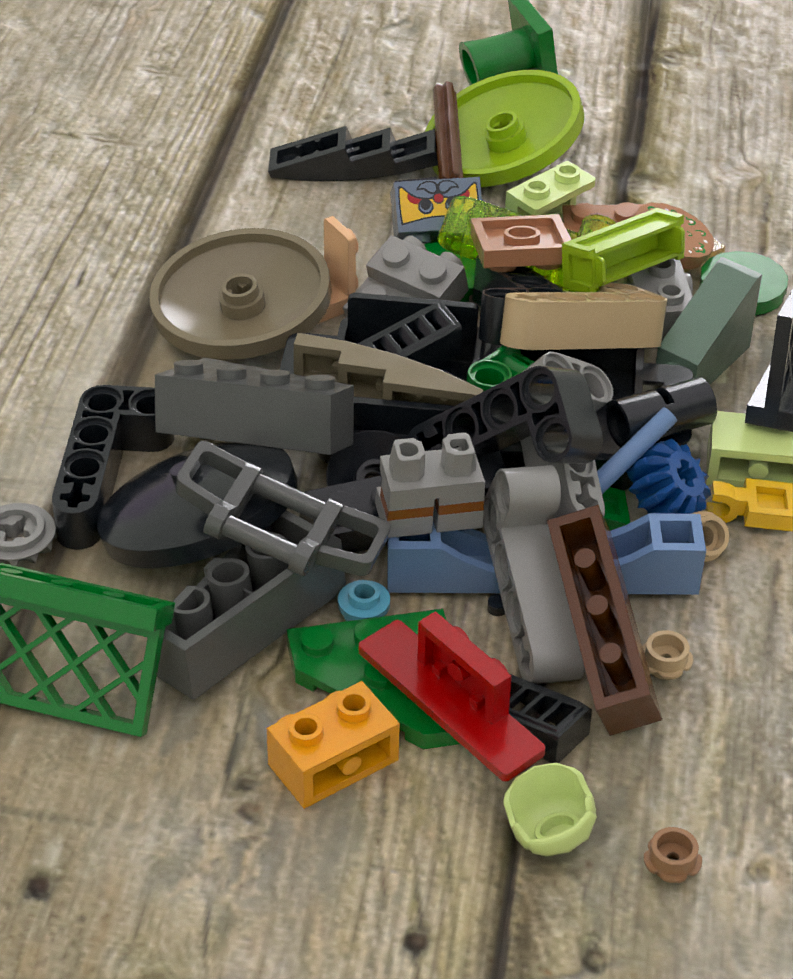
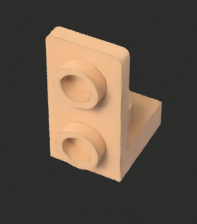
M334 216L324 219V259L329 269L332 293L329 307L319 323L344 314L343 306L348 302L349 295L355 293L358 288V278L356 275L358 241L353 231L346 228Z

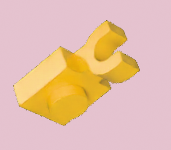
M745 478L742 488L734 487L730 483L722 481L712 482L711 495L713 502H707L705 511L714 513L725 523L731 522L739 515L744 516V525L746 527L793 532V483Z

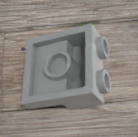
M391 235L366 264L368 278L355 293L460 301L469 289L465 267L456 255L450 252H443L438 256L427 251L425 245L416 237L407 236L404 240H401ZM348 302L343 306L345 317L348 316Z

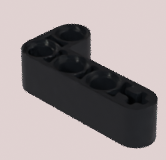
M477 255L472 300L481 307L479 340L489 344L502 345L500 344L505 296L507 293L566 291L528 266L516 267L511 272H495L490 268H483L479 255Z
M540 365L531 367L418 424L410 431L407 437L421 441L424 450L431 451L441 450L442 441L448 434L467 433L471 438L477 456L500 451L531 436L539 457L550 463L564 464L591 463L599 455L603 444L602 431L585 377L577 370Z
M97 385L84 391L80 397L52 494L57 540L62 546L68 549L82 550L92 547L99 542L101 537L97 529V520L104 504L113 494L123 451L159 452L167 449L175 440L172 434L156 432L155 388Z

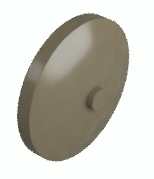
M244 228L209 235L185 246L172 255L156 273L150 287L149 301L158 331L173 346L203 358L236 360L275 352L285 348L287 339L292 334L309 333L325 315L330 304L332 289L327 263L323 255L312 244L296 235L279 230Z

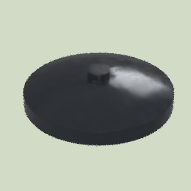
M226 441L213 444L246 462L263 468L264 475L296 489L298 488V479L293 464L285 450ZM193 449L167 458L137 474L123 484L104 504L97 520V529L103 545L112 559L131 567L166 568L207 559L242 544L226 536L217 539L204 533V525L208 514L176 493L175 487L178 472ZM201 465L191 480L223 500L236 479L209 465ZM254 493L239 519L265 530L286 511L287 507Z

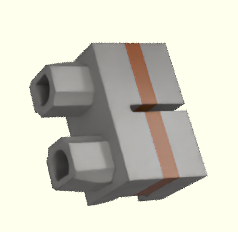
M448 434L442 441V449L425 451L422 442L414 438L398 439L394 441L390 455L380 456L382 482L381 487L376 488L375 504L379 518L391 524L388 538L432 533L433 522L437 533L483 528L485 479L469 434Z

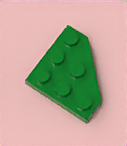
M443 608L286 629L287 647L295 683L312 692L320 688L331 694L363 681L400 723V730L405 732L406 741L423 750L460 744L359 654V642L391 622L400 620L418 635V621L436 611L446 620Z

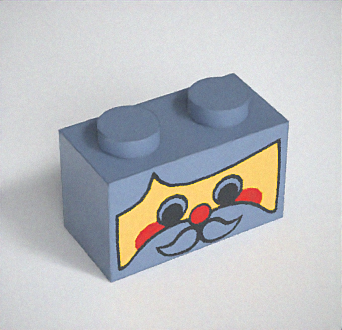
M480 177L394 182L390 191L393 233L395 237L404 240L407 236H413L423 244L431 243V240L448 239L450 243L462 245L473 242L471 238V218H483Z

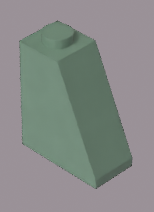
M721 257L662 340L661 346L657 350L656 363L684 366L692 371L693 378L702 377L709 385L714 382L750 347L762 274Z

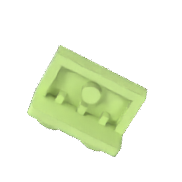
M567 160L506 191L505 217L559 214L562 217V205H576L577 196L595 187L596 178Z

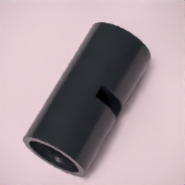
M696 377L659 387L655 390H648L611 400L606 408V421L612 439L621 448L663 407L674 414L677 422L661 438L712 424L717 416V403L711 386L704 378Z

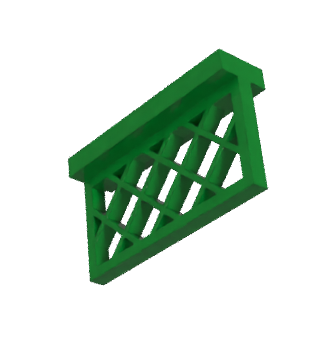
M0 563V626L17 651L0 663V703L138 737L146 735L165 627L172 624L175 602ZM1 604L14 607L6 612ZM23 609L35 611L47 632L28 645L11 620L13 616ZM52 615L65 619L57 624ZM74 621L86 623L99 642L79 657L61 631ZM104 628H109L117 631L114 632L112 635L108 636ZM126 633L147 637L144 661L132 669L128 667L113 644L114 641ZM52 638L68 662V665L48 678L32 650ZM103 649L120 677L100 690L83 665V662ZM21 658L38 683L36 687L27 693L14 691L2 673L3 670ZM72 670L90 696L77 706L66 704L53 685L54 682ZM142 670L139 684L134 675ZM123 682L136 700L133 719L116 716L104 695ZM43 691L47 699L37 697L35 695ZM94 703L99 711L87 709L86 707Z

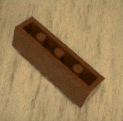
M599 505L547 520L595 709L608 734L611 736L662 721V715L612 534Z

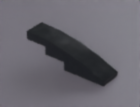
M347 126L271 148L268 173L271 178L350 181L400 175L438 166L436 131L433 129L396 140L390 127L352 139Z

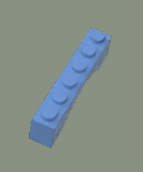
M648 513L625 526L610 531L628 594L699 595L706 555L700 514ZM433 522L432 533L388 538V592L500 593L486 534L474 529L437 533Z

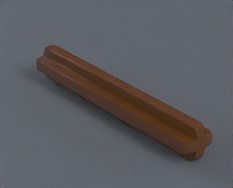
M446 81L443 85L436 84L433 88L439 179L463 178L457 95L453 84Z

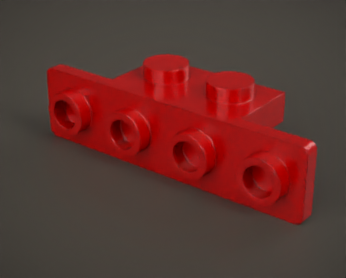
M436 611L418 621V635L402 621L395 620L359 642V654L500 780L504 782L511 780L545 756V744L509 714L512 675L508 673L506 667L496 658H490L470 641L468 635L460 627L452 626Z

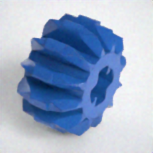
M673 439L660 441L650 447L626 471L629 479L633 482L629 491L635 494L639 501L637 508H644L647 510V514H692L706 509V499L711 496V491L705 484V480L709 475L701 470L699 466L700 458L694 459L691 456L690 448L687 444L679 446Z

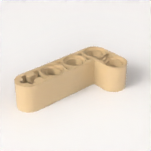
M615 282L599 287L598 292L507 293L505 296L500 344L523 350L660 347L667 298L633 285Z

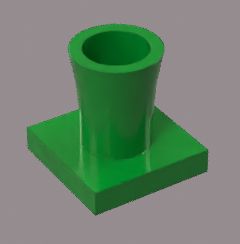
M508 0L511 31L483 39L460 42V60L469 85L498 74L518 70H543L558 74L553 30L529 0Z

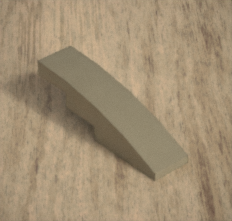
M297 333L294 342L295 375L334 376L335 382L354 385V397L456 406L483 392V389L440 369L387 351L348 341Z

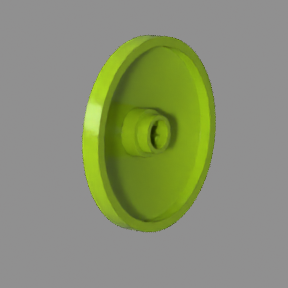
M518 70L486 78L458 92L456 95L463 178L480 177L481 187L502 185L530 176L561 157L575 142L584 124V108L579 92L574 84L567 78L553 72ZM434 115L429 121L425 132L435 129ZM438 166L432 167L434 172L438 175Z

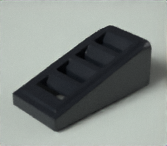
M440 302L410 315L358 344L394 353L428 365L461 355L462 326L448 308Z
M512 675L509 714L545 744V756L543 757L550 763H559L589 735L592 709L571 697ZM519 702L525 705L519 711L513 709ZM535 712L540 714L537 718L531 717Z

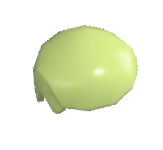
M557 762L536 765L518 775L504 795V807L516 840L526 850H530L536 855L549 857L569 853L589 839L597 818L594 798L583 774L576 768Z

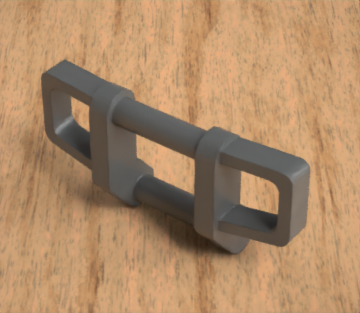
M207 441L197 443L177 475L176 493L208 514L204 525V533L217 539H221L224 536L289 564V571L303 577L313 569L315 564L358 576L368 575L387 541L391 524L384 519L348 507L332 498L325 502L263 474V468L246 462ZM201 465H209L236 479L223 500L191 480ZM255 493L316 521L307 537L303 538L297 545L243 521L239 517ZM337 525L368 535L374 539L369 550L364 554L326 546Z

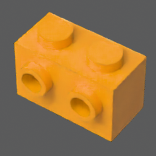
M363 681L342 691H335L324 700L295 714L286 715L275 724L266 728L268 765L303 809L399 760L400 723Z

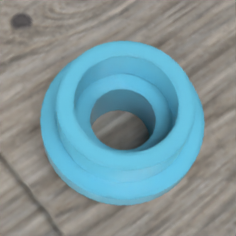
M353 581L340 590L338 594V608L346 621L382 617L390 609V594L383 585L375 581Z

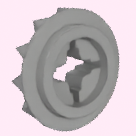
M26 503L0 506V563L9 561L13 566H17L18 562L22 560L36 563L39 553L51 552L52 540L57 538L54 519L46 510ZM24 532L25 538L16 537L19 533L22 534ZM6 537L14 539L12 541H7Z

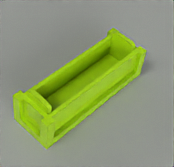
M655 208L562 243L563 287L577 292H596V288L669 259L680 260L684 258L685 231L681 227V224H684V215Z

